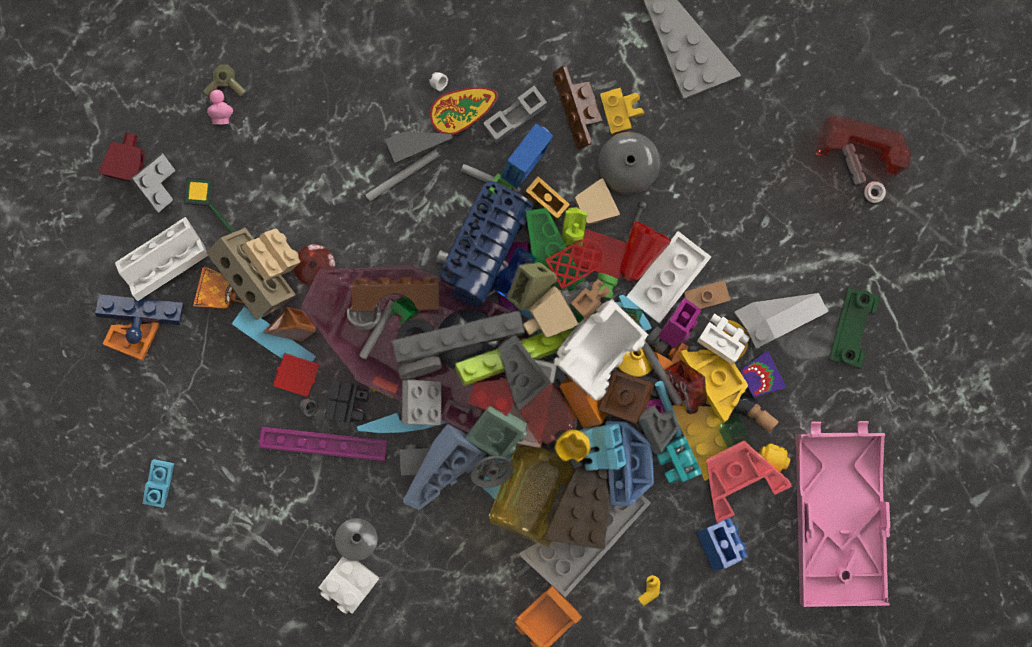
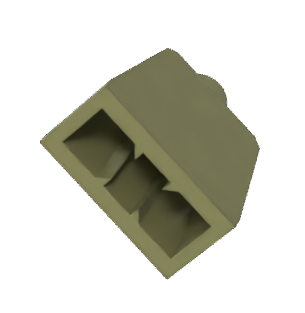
M542 263L520 265L507 299L521 311L530 307L550 290L552 284L556 283V274Z

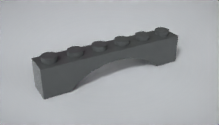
M517 311L393 340L392 343L397 364L400 365L467 346L507 340L513 335L516 337L523 336L524 328L520 312Z

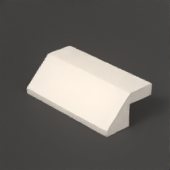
M185 217L115 262L119 274L128 283L133 297L139 301L207 257L208 254L204 244Z

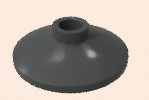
M355 518L345 521L340 525L335 535V545L338 552L348 560H364L375 551L378 538L375 528L363 519ZM359 535L361 540L355 542L352 537Z

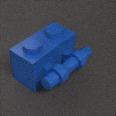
M731 517L696 532L713 571L727 568L748 557L745 551V543L741 542L737 533L738 528L736 524H733Z

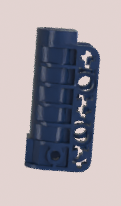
M488 181L483 185L439 273L440 279L453 287L450 294L452 298L472 307L483 306L517 233L525 225L527 220L526 211L532 210L534 206L527 198L494 181ZM493 187L496 194L489 195L486 189ZM505 201H510L511 205L505 203ZM480 205L485 206L482 212L478 210L480 208ZM476 218L480 219L477 225L473 224ZM470 229H472L473 231H472L471 235H470V236H467L468 233H469V231H470ZM463 241L467 242L465 247L461 246ZM458 254L462 256L460 260H456ZM444 270H445V271H448L449 273H451V274L454 275V276H451L450 278H447V277H446L447 273L444 272Z

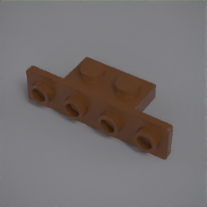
M565 65L555 70L553 77L560 95V101L567 116V122L573 134L574 143L579 151L592 144L587 126L601 122L602 118L590 82L572 84L567 66Z

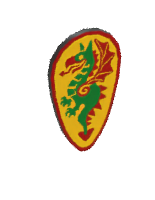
M474 87L443 94L431 106V123L442 134H458L475 124L491 110L498 99V93L493 89Z

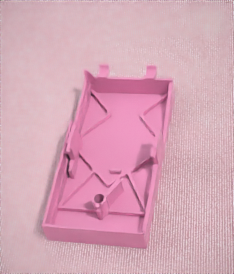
M869 421L858 422V433H821V422H811V433L795 434L800 605L803 607L890 605L888 603L886 537H890L889 502L883 501L885 433H868Z

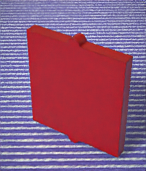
M284 353L280 366L276 368L277 374L273 386L308 397L312 384L316 382L314 378L319 364Z

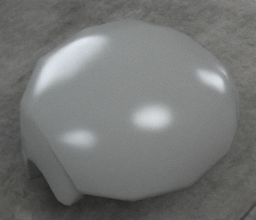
M376 305L374 311H352L351 306L350 309H347V316L349 322L356 329L366 331L377 325L381 317V311L378 305Z

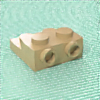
M277 228L267 231L259 238L248 241L241 246L265 281L292 271L300 263L298 253L290 248L286 242L285 235L280 233Z

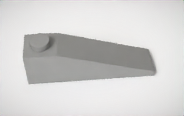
M819 293L753 302L734 313L740 325L745 329L747 336L750 337L748 341L752 349H756L827 313L828 310Z

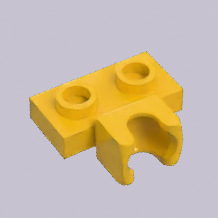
M617 88L600 94L612 135L632 129L630 119L644 115L642 108H632V104L640 99L638 93L623 97L621 88Z

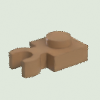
M599 279L594 282L591 291L585 288L571 302L586 319L602 305L599 299L606 297L610 293L606 286L599 291L600 287L603 286V282Z

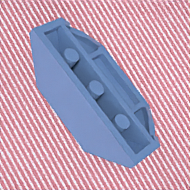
M606 421V425L619 423L622 443L616 446L623 445L626 465L621 468H609L611 505L632 506L654 484L652 447L648 439L627 421Z

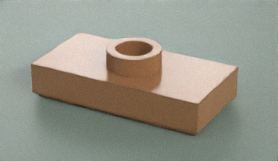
M725 280L684 292L685 298L700 309L730 301Z

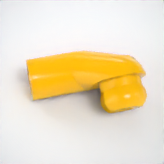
M654 575L647 578L646 592L638 597L643 606L660 594V580Z

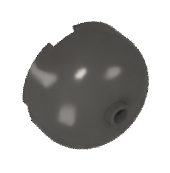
M622 132L611 137L601 148L597 160V170L600 178L604 179L610 191L622 196L639 195L649 189L656 181L661 166L660 155L655 144L646 136L636 132ZM631 156L634 163H628L627 157Z

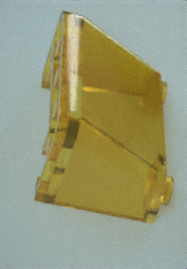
M520 445L516 448L511 458L513 474L505 483L501 484L491 509L489 520L492 524L542 546L549 547L551 541L541 540L549 526L546 524L560 485H567L575 469L572 463L563 461L559 456L547 449Z

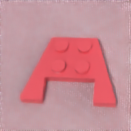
M745 441L706 459L717 523L734 516L726 496L764 477L774 495L792 487L790 481Z

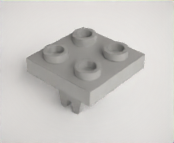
M403 380L402 424L441 425V382Z

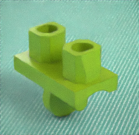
M578 208L566 210L561 235L566 246L583 239L587 212H583Z

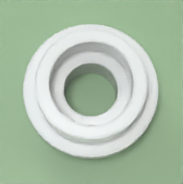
M871 182L864 189L865 198L872 203L880 202L886 194L885 187L879 182ZM872 189L877 190V196L871 194Z

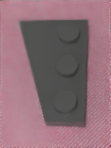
M513 335L497 350L514 406L519 411L551 382L519 339Z

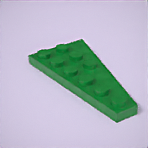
M547 208L526 211L533 262L542 263L552 271L545 259L567 246ZM559 255L550 260L558 261ZM562 255L560 262L568 264L569 256ZM572 258L570 265L576 266V264H575V262H574V260H573V258ZM550 262L553 270L555 271L557 264ZM559 265L557 272L565 274L567 267ZM569 268L567 275L575 277L577 269ZM557 275L562 284L564 277ZM566 278L565 284L573 279ZM581 278L563 289L558 281H556V283L551 285L550 289L555 286L559 291L564 289L571 291L576 289V285L584 282V280ZM568 304L579 324L585 317L572 304Z

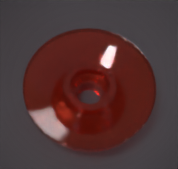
M312 244L298 251L300 263L294 268V273L302 283L309 286H320L331 279L335 271V260L327 248ZM311 261L317 262L315 268H310Z

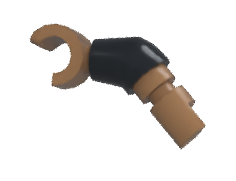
M746 394L741 395L740 400L731 413L747 415L751 419L754 417L756 419L755 422L770 433L778 421L767 411L760 410L761 406L757 404L758 401Z

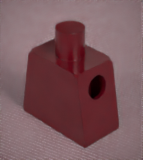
M125 133L123 144L112 142L99 169V174L131 182L129 179L144 168L145 151L135 147L138 136Z

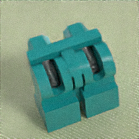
M684 435L669 441L662 453L656 454L660 465L671 461L674 469L664 473L668 483L684 482L702 473Z

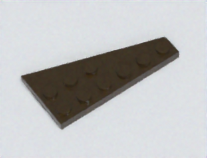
M603 420L604 422L600 426L606 425V421L609 420ZM594 446V448H590V450H599V447ZM583 458L580 460L582 467L572 472L559 500V505L554 515H552L547 531L543 534L541 540L604 549L610 505L609 468L585 470V463L592 461V459Z

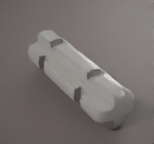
M848 144L843 146L842 151L844 156L846 155L847 157L845 159L850 173L853 174L854 184L857 185L865 182L866 178L864 173L861 172L863 169L859 158L854 153L856 151L854 145Z

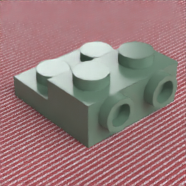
M489 406L469 431L465 440L492 456H510L516 448L515 444L518 441L522 442L525 438L527 423L511 413L505 416Z

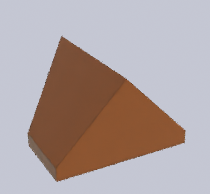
M286 306L285 310L263 333L302 342L315 332L316 327L305 311Z

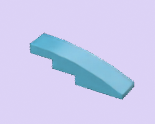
M243 307L232 323L280 358L283 357L284 353L312 362L316 358L314 354L294 340L263 333L271 324L262 318L256 320L246 307Z
M395 413L358 426L357 429L358 431L397 433L427 429L437 425L402 424L399 413ZM441 415V424L447 423L444 415Z

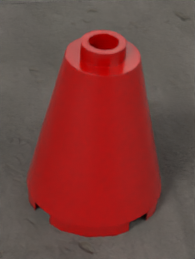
M634 221L620 267V271L623 273L622 277L631 282L634 279L639 280L670 245L671 239L654 231V229L645 224Z

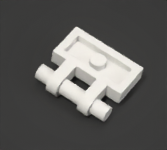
M714 314L710 321L717 326L709 322L697 342L733 365L745 347L738 341L740 340L746 344L750 337L744 334V330L738 327L737 329L729 324L726 318H720ZM722 330H725L726 332H728L729 334H731L732 337L729 336L728 334H726L725 332H723Z

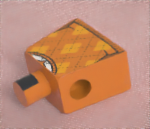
M203 267L193 306L231 309L233 301L244 304L223 274Z

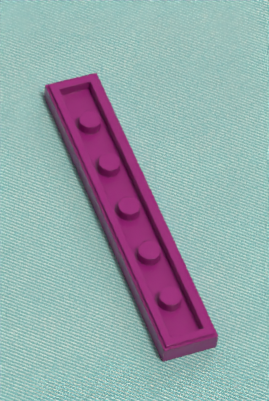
M261 427L259 448L385 461L388 440Z

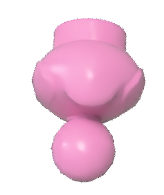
M213 90L210 93V100L213 105L207 109L209 117L212 118V124H229V117L233 114V108L223 102L224 94L222 91Z

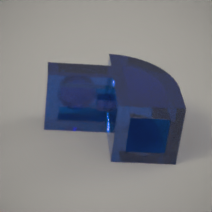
M517 248L508 267L499 272L492 289L507 298L518 267L535 263L537 258L522 248Z

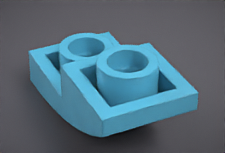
M624 295L619 296V302H616V304L628 316L634 314L633 321L644 331L651 329L647 318L636 304Z
M156 459L151 461L149 478L145 485L142 504L164 508L174 463Z

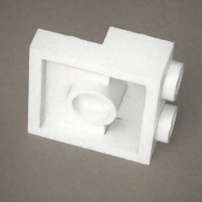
M342 557L318 588L322 590L320 594L329 601L334 599L338 602L337 607L345 614L348 612L353 613L379 580V577L359 561H352Z

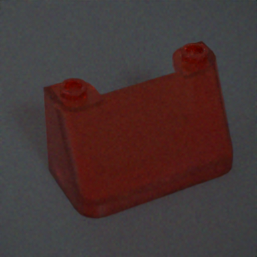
M832 115L825 120L816 154L827 156L830 150L841 149L849 141L881 150L879 161L886 164L887 174L897 176L908 169L911 152L902 133L839 115Z

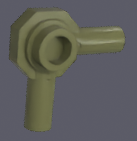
M220 64L213 71L214 80L203 90L207 96H210V93L219 86L229 85L240 97L246 92L234 80L235 71L228 64Z

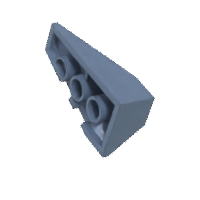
M447 424L429 449L403 500L404 504L420 510L439 496L440 490L449 483L451 486L457 482L456 478L465 471L467 473L471 472L474 465L481 461L487 453L465 440L467 435L463 431Z

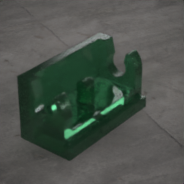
M738 414L720 424L719 432L727 448L745 441L756 451Z

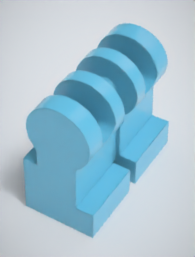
M619 423L579 430L586 434L591 448H594V446L599 447V450L592 449L584 457L592 459V461L585 463V470L619 469L626 465L623 445L616 446L622 443Z

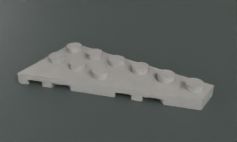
M643 0L682 99L689 98L742 76L678 0Z
M643 495L632 506L611 505L610 502L604 549L541 540L518 554L566 597L651 502Z

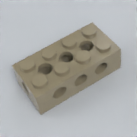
M244 228L221 237L206 253L235 290L238 297L247 306L250 313L258 320L281 309L296 294L281 275L268 281L263 279L241 248L246 242L254 240L248 230Z

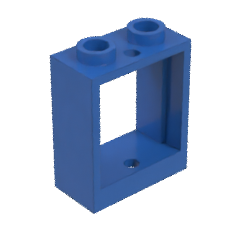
M535 124L507 160L500 177L518 189L545 154L553 138L549 130Z

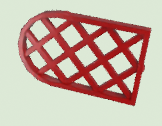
M585 238L576 241L545 260L552 272L556 274V277L557 275L564 277L562 284L557 277V281L563 289L597 270L604 260V251L597 241ZM585 241L584 247L577 245ZM588 241L595 243L594 250L586 248ZM597 246L600 247L601 252L596 250ZM575 247L583 249L581 257L573 255ZM572 248L571 254L565 253L566 250ZM585 250L593 252L591 260L583 258ZM595 253L601 254L600 262L594 261ZM559 255L558 261L550 260ZM562 255L569 256L568 264L560 262ZM572 257L580 259L578 267L570 265ZM582 260L590 262L588 270L580 268ZM550 262L557 264L555 271L553 270ZM592 263L598 264L595 268L591 269ZM559 265L567 267L565 274L557 272ZM569 268L577 269L575 277L567 275ZM579 270L586 272L578 277ZM566 278L573 279L565 284Z

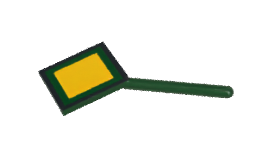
M186 177L184 204L208 205L229 232L234 233L235 231L211 204L213 179Z

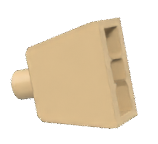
M603 178L574 197L577 206L575 208L587 212L586 226L615 219L620 215Z
M554 286L528 308L533 318L523 324L529 335L540 329L545 337H550L577 326L578 322L559 289Z

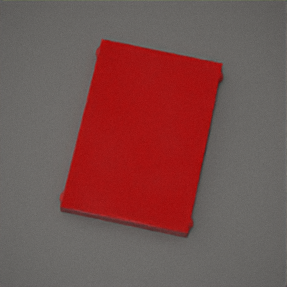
M585 229L583 239L587 238L597 241L604 251V260L595 272L603 273L619 280L621 275L620 267L627 242ZM588 241L586 248L594 250L595 243ZM597 246L596 250L601 252L600 247ZM575 247L573 255L581 257L583 249ZM585 250L583 258L591 260L593 252ZM595 253L594 261L600 262L601 254ZM573 258L575 264L578 265L580 259ZM582 260L581 267L588 269L590 262ZM592 263L591 269L595 268L598 264Z

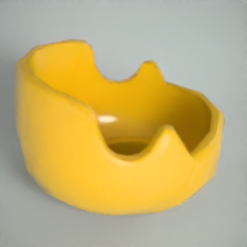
M578 430L564 432L560 435L555 445L556 453L563 461L574 459L578 462L589 454L591 448L586 434Z

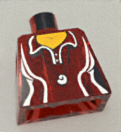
M680 360L664 369L683 400L681 405L685 407L688 414H694L698 412V406L707 401L706 379L703 374Z

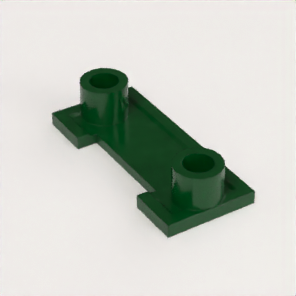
M847 288L829 360L862 368L866 350L859 349L868 312L876 314L880 296L871 294L869 291ZM861 297L866 299L864 303L860 301ZM847 352L851 354L850 358H846Z

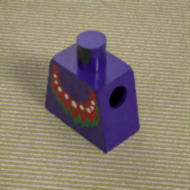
M768 351L761 353L739 370L748 384L745 391L752 398L786 387Z

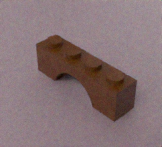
M381 277L378 278V281H369V278H357L356 281H352V311H374L377 303L384 296L394 293L409 297L414 302L417 310L439 309L438 280H434V277H421V280H412L411 277H401L399 280Z

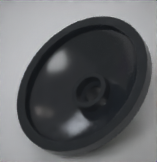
M474 309L458 310L447 316L440 324L438 330L489 317ZM500 341L467 346L438 355L448 367L456 371L455 365L457 363L498 349Z

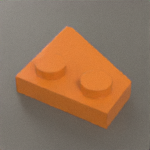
M155 322L141 324L140 330L143 337L137 344H130L125 338L126 331L132 327V324L111 325L103 345L143 361L160 324Z

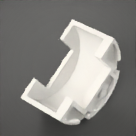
M613 300L603 303L596 310V314H592L588 319L584 318L573 329L557 352L559 359L556 358L554 361L593 400H599L606 393L605 389L609 385L607 382L610 378L609 373L613 368L618 367L622 363L624 354L640 350L645 344V338L648 336Z

